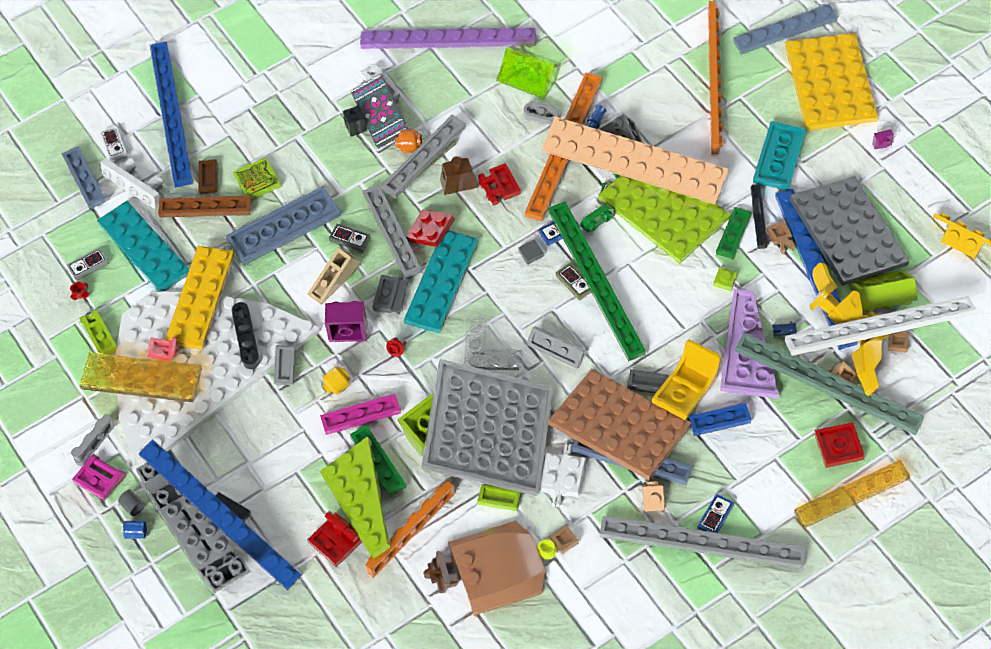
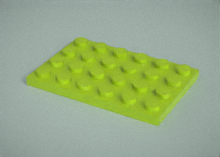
M624 176L618 177L598 195V199L602 203L609 204L617 215L679 264L721 228L731 216L718 204L708 203Z

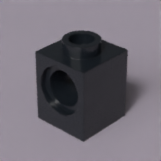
M359 105L342 111L344 124L350 137L367 131L366 119Z

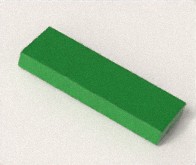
M734 207L717 247V255L734 260L751 219V211Z

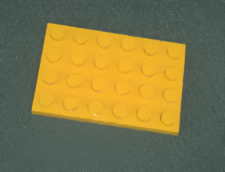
M855 33L785 41V50L806 131L878 121L876 107Z

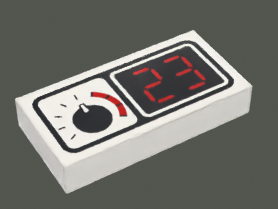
M117 126L100 131L111 162L127 157Z

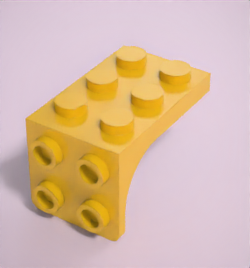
M688 339L678 365L652 397V403L686 420L716 382L722 357L715 351Z

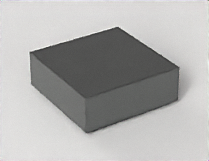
M535 240L518 247V251L527 265L544 257L543 251Z

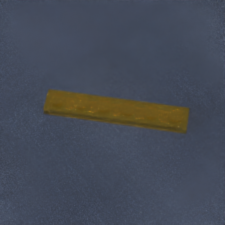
M901 460L795 508L794 513L803 528H806L910 480L911 475Z

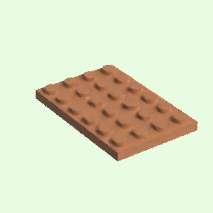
M593 369L589 371L548 420V425L647 480H650L691 428V422L688 420H684L657 406L649 399Z

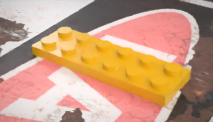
M197 246L165 338L166 341L176 337V344L178 346L203 350L235 256L234 251Z

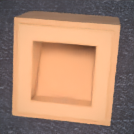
M844 362L835 365L831 372L852 383L857 376V372Z

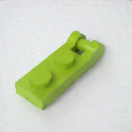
M96 309L91 312L92 314L86 317L83 315L79 319L100 357L103 358L115 352L118 347Z

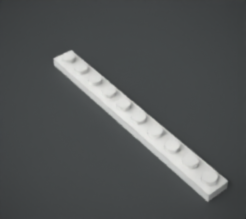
M968 295L785 336V343L793 356L976 314L977 309Z

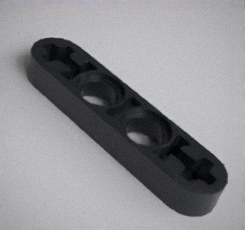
M238 302L232 307V316L241 360L245 368L254 369L259 365L260 358L250 311L246 303ZM240 309L243 310V316H244V318H240V315H239V310H240ZM243 324L249 325V328L245 331L239 330V327ZM251 340L252 344L250 346L244 347L242 345L244 341ZM247 353H251L253 358L252 362H249Z

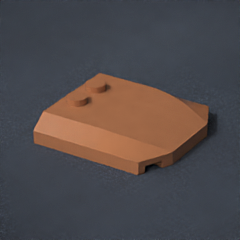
M516 520L448 542L474 616L542 594L545 568L532 534Z

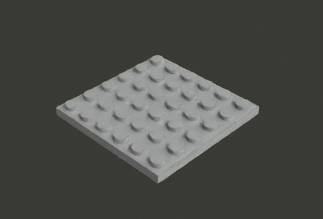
M440 359L421 469L537 496L540 490L553 387Z

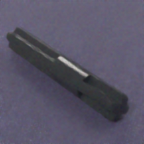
M752 184L750 189L758 249H766L768 245L761 188L759 184Z

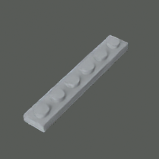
M451 114L381 185L382 190L396 199L466 128V123Z
M380 185L363 190V196L404 279L421 273V266Z

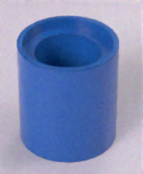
M124 521V539L146 538V521Z

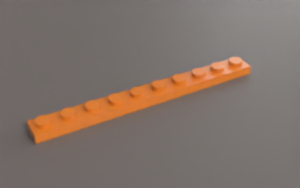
M708 1L711 154H718L719 147H722L723 137L719 136V132H722V121H719V118L722 117V107H718V103H721V92H718V89H721V78H718L717 74L721 73V64H717V60H720V50H717V46H720V36H716V32H719V22H716V19H719V8H716V1Z
M585 72L565 120L584 125L602 83V76ZM552 154L549 155L526 208L525 217L543 221L569 159Z

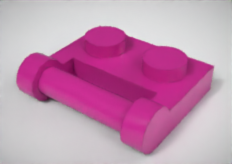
M92 454L72 480L73 483L105 501L119 482L124 480L126 472L121 469L117 470L100 460L99 456ZM96 466L113 477L109 479L92 468Z

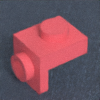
M172 337L170 341L150 338L147 352L148 358L170 362L172 357L177 355L178 345L176 344V337Z

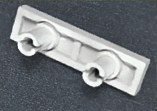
M107 158L101 161L102 175L106 179H110L118 187L139 198L145 205L151 206L154 209L159 207L160 197L159 193L155 191L163 185V181L159 176H154L153 179L145 184L129 174L130 171L136 168V163L133 159L129 158L120 166H117Z

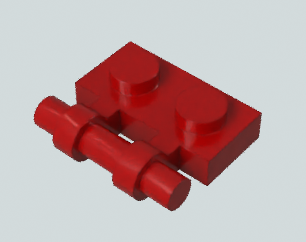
M506 163L489 169L490 176L486 177L484 173L478 175L479 184L485 190L488 201H491L492 205L499 203L498 196H502L505 201L521 194V190ZM495 183L497 188L492 189L490 185Z

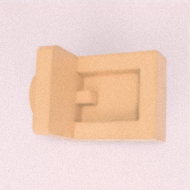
M658 481L646 482V485L642 486L644 511L665 510L663 485L658 484Z

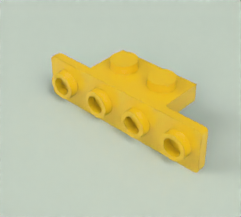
M934 213L933 217L949 225L940 242L976 259L984 243L991 246V240L984 238V233L976 229L972 232L966 229V224L960 221L954 223L950 221L951 217L944 213L939 215Z

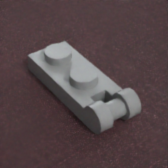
M104 414L101 419H98L91 432L84 436L79 447H74L71 450V455L76 465L83 466L113 430L115 424L111 416Z

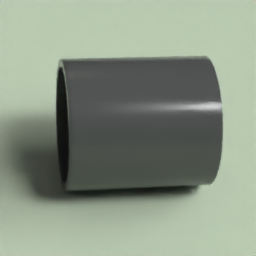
M132 490L125 491L118 499V503L131 516L138 515L145 506L143 501Z

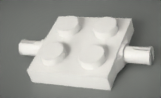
M565 444L563 454L546 453L539 492L554 495L553 507H560L561 498L564 496L579 497L586 459L572 456L573 445L569 444V447L568 444Z

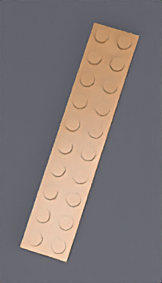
M554 117L542 148L543 152L715 205L718 202L729 172L724 167L559 117Z

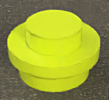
M549 539L542 540L537 545V550L542 559H551L557 553V547Z

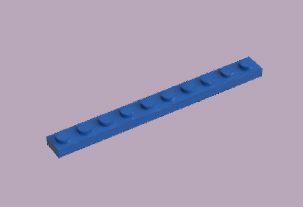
M167 41L150 44L174 186L176 188L191 185L193 181Z
M794 189L775 193V199L792 234L795 247L817 296L819 291L813 279V269L818 263H824L817 244L789 200L790 195L795 194ZM835 289L830 294L840 303L841 300ZM822 309L823 314H824V316H825V318H826V321H827V323H828V326L836 325V324L827 316L828 313H826V312ZM858 341L838 345V350L856 346Z
M152 439L138 453L142 459L287 591L302 576L155 440Z

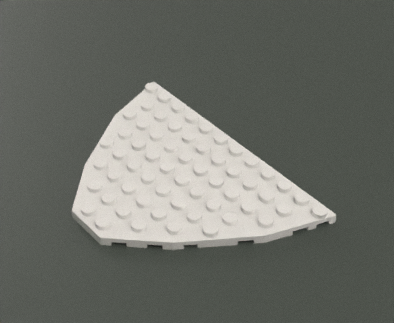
M150 292L125 311L121 317L118 348L116 349L115 356L119 421L138 467L147 463L138 453L152 439L166 451L174 448L274 369L276 345L293 346L295 351H297L320 332L319 327L310 321H305L267 303L221 295L203 350L178 346L177 355L173 356L170 362L148 358V344L151 337L165 340L181 292ZM238 302L246 303L250 311L260 358L259 365L254 369L245 368L241 360L232 316V307ZM242 309L239 310L240 318H244ZM243 324L239 327V330L245 331L249 328V325ZM246 340L242 345L248 347L252 344V341ZM247 353L249 362H252L253 358L251 353Z

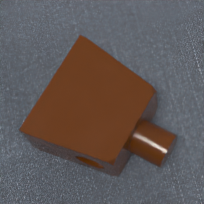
M455 156L451 161L442 164L440 181L444 195L478 188L477 180L468 158Z

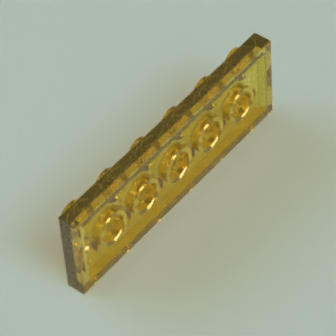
M89 352L79 387L82 390L194 402L202 367L195 364Z

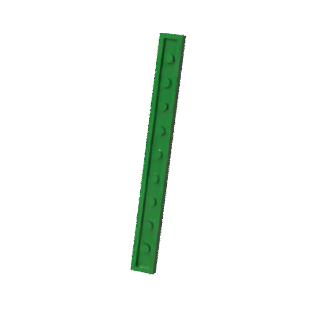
M562 202L549 207L548 212L626 359L629 362L646 355L643 344L567 203Z

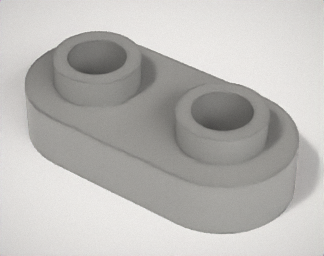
M528 102L523 108L524 116L528 120L551 125L554 117H559V112L554 106L538 102Z

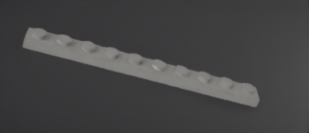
M604 515L600 529V537L800 569L804 568L806 547Z

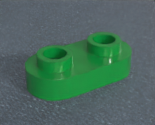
M609 204L602 205L587 215L581 221L580 227L585 232L595 231L598 226L604 222H609L613 218L614 209Z

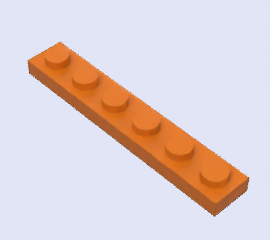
M447 481L444 485H440L436 489L435 494L423 502L417 513L414 512L410 515L408 522L403 527H399L395 531L394 536L389 540L390 548L375 559L369 557L365 565L368 575L374 578L455 495L452 483Z

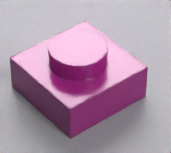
M892 129L874 133L872 141L874 150L892 146L894 137Z

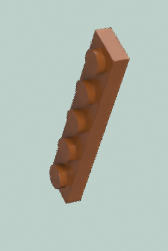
M251 196L160 198L158 215L159 218L251 215L252 199Z

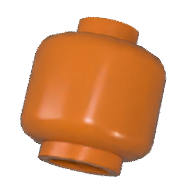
M415 129L401 130L398 137H395L396 148H399L404 154L414 153L423 144L421 133H418Z

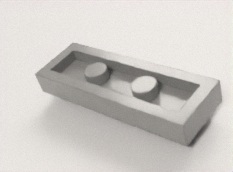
M536 326L532 328L526 344L576 369L580 367L586 351Z

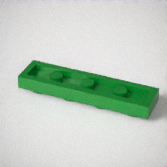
M367 425L350 434V438L355 445L367 436L370 438L378 481L389 497L407 488L402 477Z

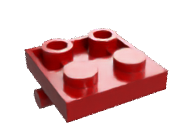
M328 511L324 516L327 521L307 541L337 567L362 541L352 525L335 512L333 514Z

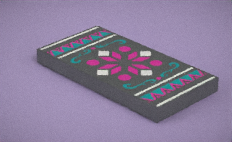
M382 74L351 90L356 104L360 106L364 114L367 128L378 149L395 140V137H398L401 130H409Z

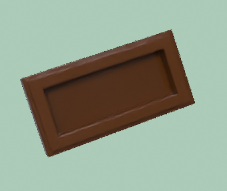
M217 159L199 161V194L218 193Z

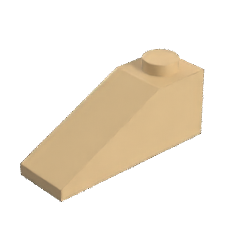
M337 248L307 295L322 305L351 277L361 261L348 251Z

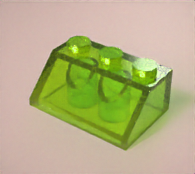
M515 46L506 47L496 81L545 99L557 79L561 63Z

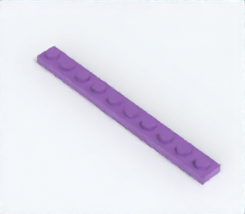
M535 28L361 31L360 36L361 49L535 46L536 43Z

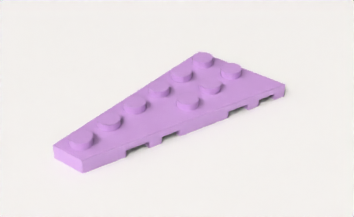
M734 289L720 391L779 399V392L772 368L735 351L744 333L763 342H766L763 335L754 292Z

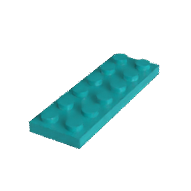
M127 200L97 220L100 227L158 292L167 291L187 277L189 268Z
M448 230L440 245L435 247L405 315L404 324L440 334L479 243L478 238Z

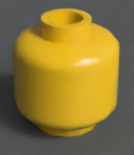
M337 366L332 367L322 377L324 381L322 386L329 394L333 392L336 395H340L351 384V376L342 366L340 368Z

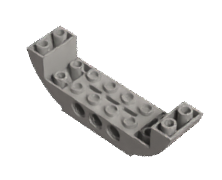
M169 449L167 452L179 462L173 451ZM148 463L136 468L144 487L167 527L200 579L212 594L217 593L250 573L240 555L237 556L222 531Z

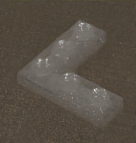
M467 316L464 365L483 370H523V350L485 349L486 316Z

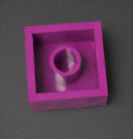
M334 301L325 303L324 323L329 342L367 341V317L364 302Z

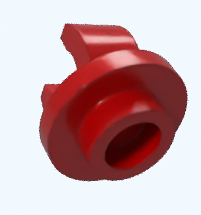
M395 337L387 342L386 349L391 356L400 357L406 349L407 342L404 341L402 343Z

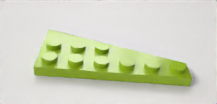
M367 436L319 472L370 556L375 559L390 548V542L383 516L384 509L381 505L382 498L378 476L374 467L375 460L371 450L372 443Z

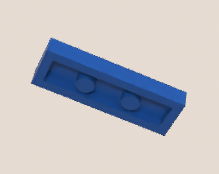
M746 403L690 415L688 418L689 422H691L693 436L751 424L752 420Z

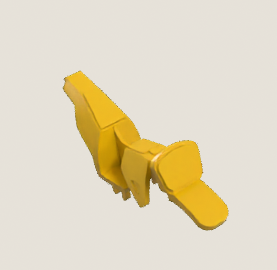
M818 263L814 267L813 279L819 293L809 305L811 310L819 306L828 313L827 316L836 325L881 315L880 313L874 314L872 312L868 315H863L860 294L857 291H852L839 303L830 294L838 286L832 280L827 265L825 263ZM891 334L860 340L859 348L851 354L857 376L865 394L868 396L873 394L879 387L875 368L882 359V342Z

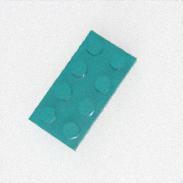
M770 122L753 177V183L782 190L790 189L806 135L805 128Z

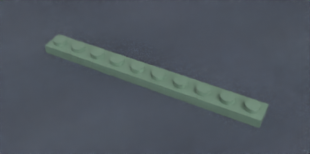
M746 333L743 334L736 346V352L915 436L925 417L875 393L868 396L862 387Z

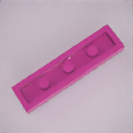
M396 394L326 413L320 415L325 434L329 435L401 414Z

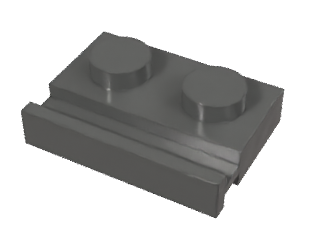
M381 275L372 306L373 311L396 312L400 314L408 286V279L402 280L399 277Z

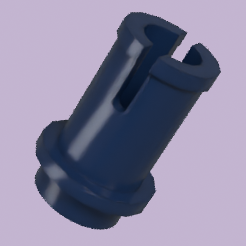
M792 321L787 324H772L773 337L797 334L796 323H792Z

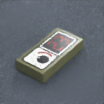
M571 263L556 272V277L579 301L591 293L582 274Z

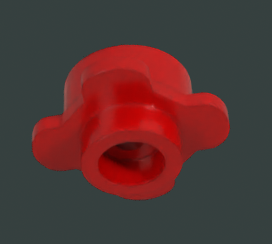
M80 281L73 283L70 286L72 292L71 299L88 298V284Z

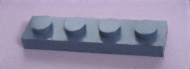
M77 146L63 152L62 156L88 208L92 209L105 203V197L79 147Z

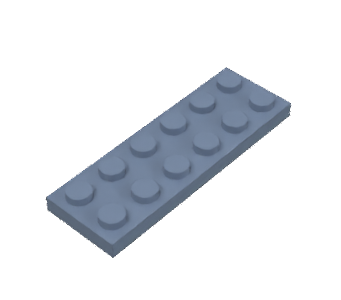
M324 186L226 235V239L244 266L342 215Z

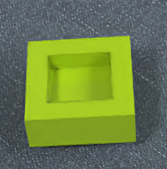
M719 267L713 286L732 291L737 278V272Z

